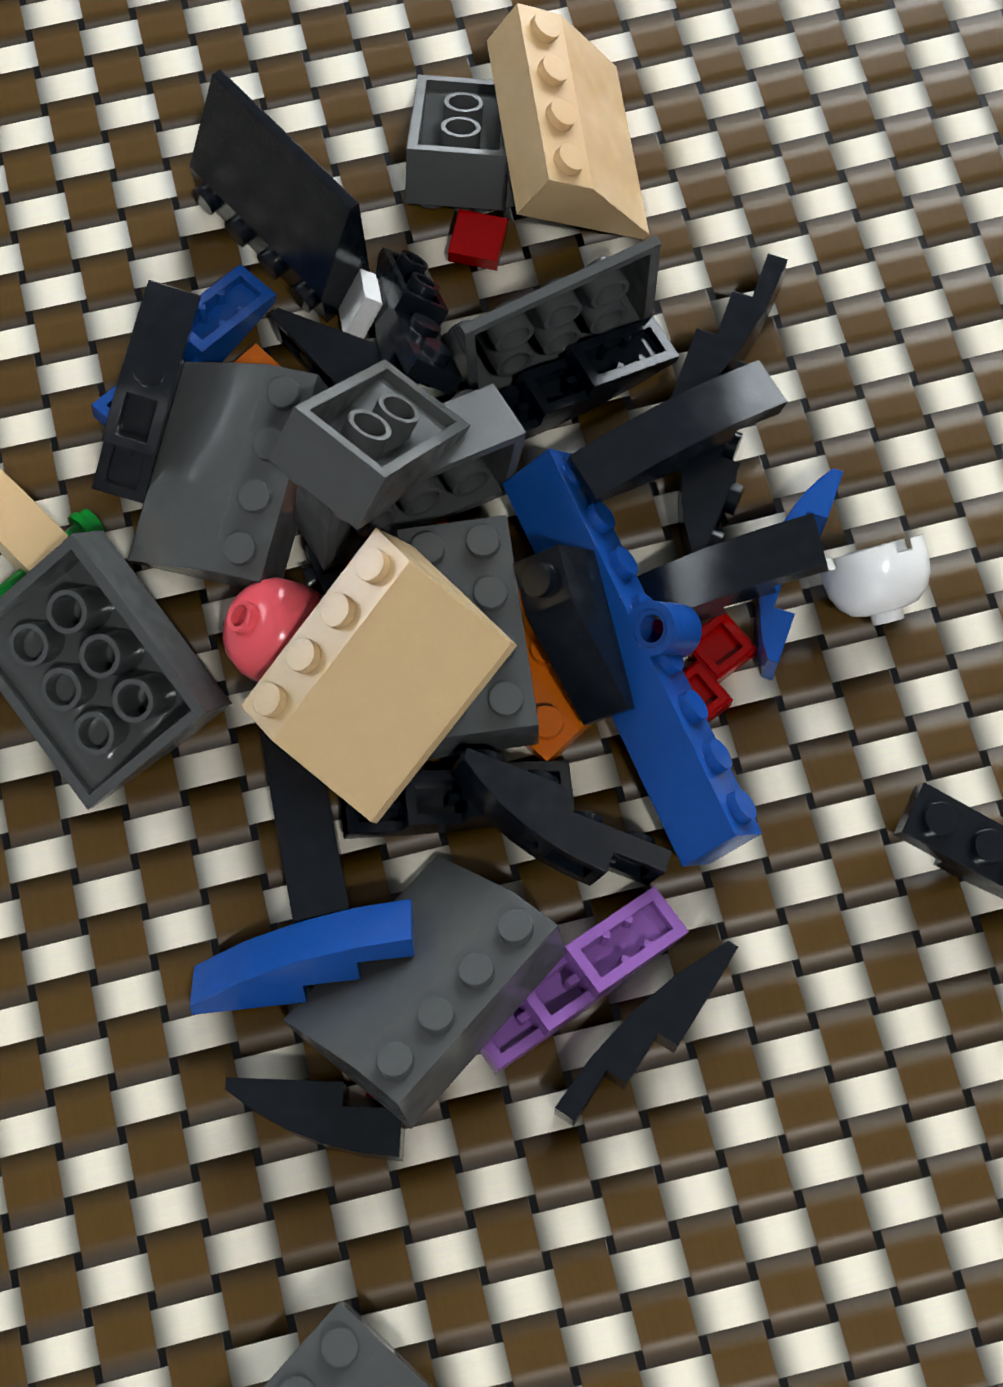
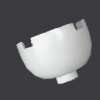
M924 534L910 538L912 548L907 549L904 538L846 553L844 556L834 558L835 568L832 557L826 559L829 571L820 573L828 598L840 611L852 617L870 616L872 626L905 618L902 608L920 599L927 589L930 578V560Z

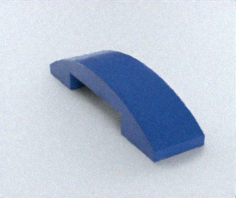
M833 468L820 477L795 503L784 521L813 513L821 538L843 471ZM782 584L775 586L777 593L757 598L755 606L754 643L758 648L756 657L761 677L769 680L773 679L795 616L794 613L774 607Z

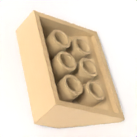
M517 3L487 40L516 214L644 240L649 235L617 67L561 14Z
M375 528L241 704V707L275 744L370 822L378 823L517 647V644L415 547Z

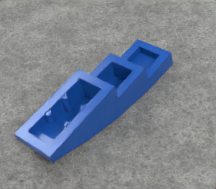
M241 264L200 294L201 299L184 362L222 363L276 302L277 294ZM116 386L91 404L93 417L104 426H106Z
M411 899L351 908L293 923L244 941L195 965L190 998L191 1014L197 1015L303 1003L307 1000V985L360 979V962L415 956L414 911Z

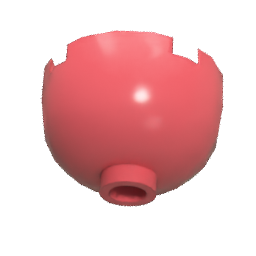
M279 577L268 578L261 582L249 584L233 600L223 622L222 640L225 652L232 664L241 674L258 683L320 602L319 597L323 596L317 590L307 585Z

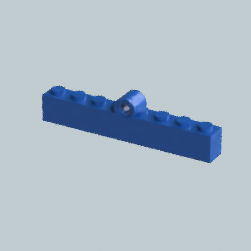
M547 449L502 485L535 554L558 544L594 550L635 709L613 716L612 719L682 867L711 864L761 835L762 831L755 819L757 811L752 799L740 788L731 770V756L723 743L716 739L706 719L708 717L706 704L700 695L692 690L683 671V657L690 655L700 642L702 635L701 621L697 613L685 604L654 601L645 594L636 575L638 573L637 563L630 552L622 546L614 530L615 519L610 509L603 502L593 504L566 462L571 453Z

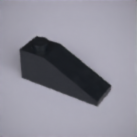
M277 308L270 314L277 340L307 372L318 374L328 388L382 361L378 344L280 308Z
M558 544L513 563L526 617L583 725H591L635 709L594 550Z

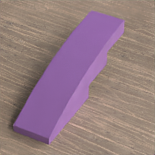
M655 886L564 947L565 956L481 1049V1055L495 1074L505 1069L581 1015L688 934V929Z

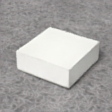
M363 269L358 271L338 309L343 332L364 339L383 305L376 274Z

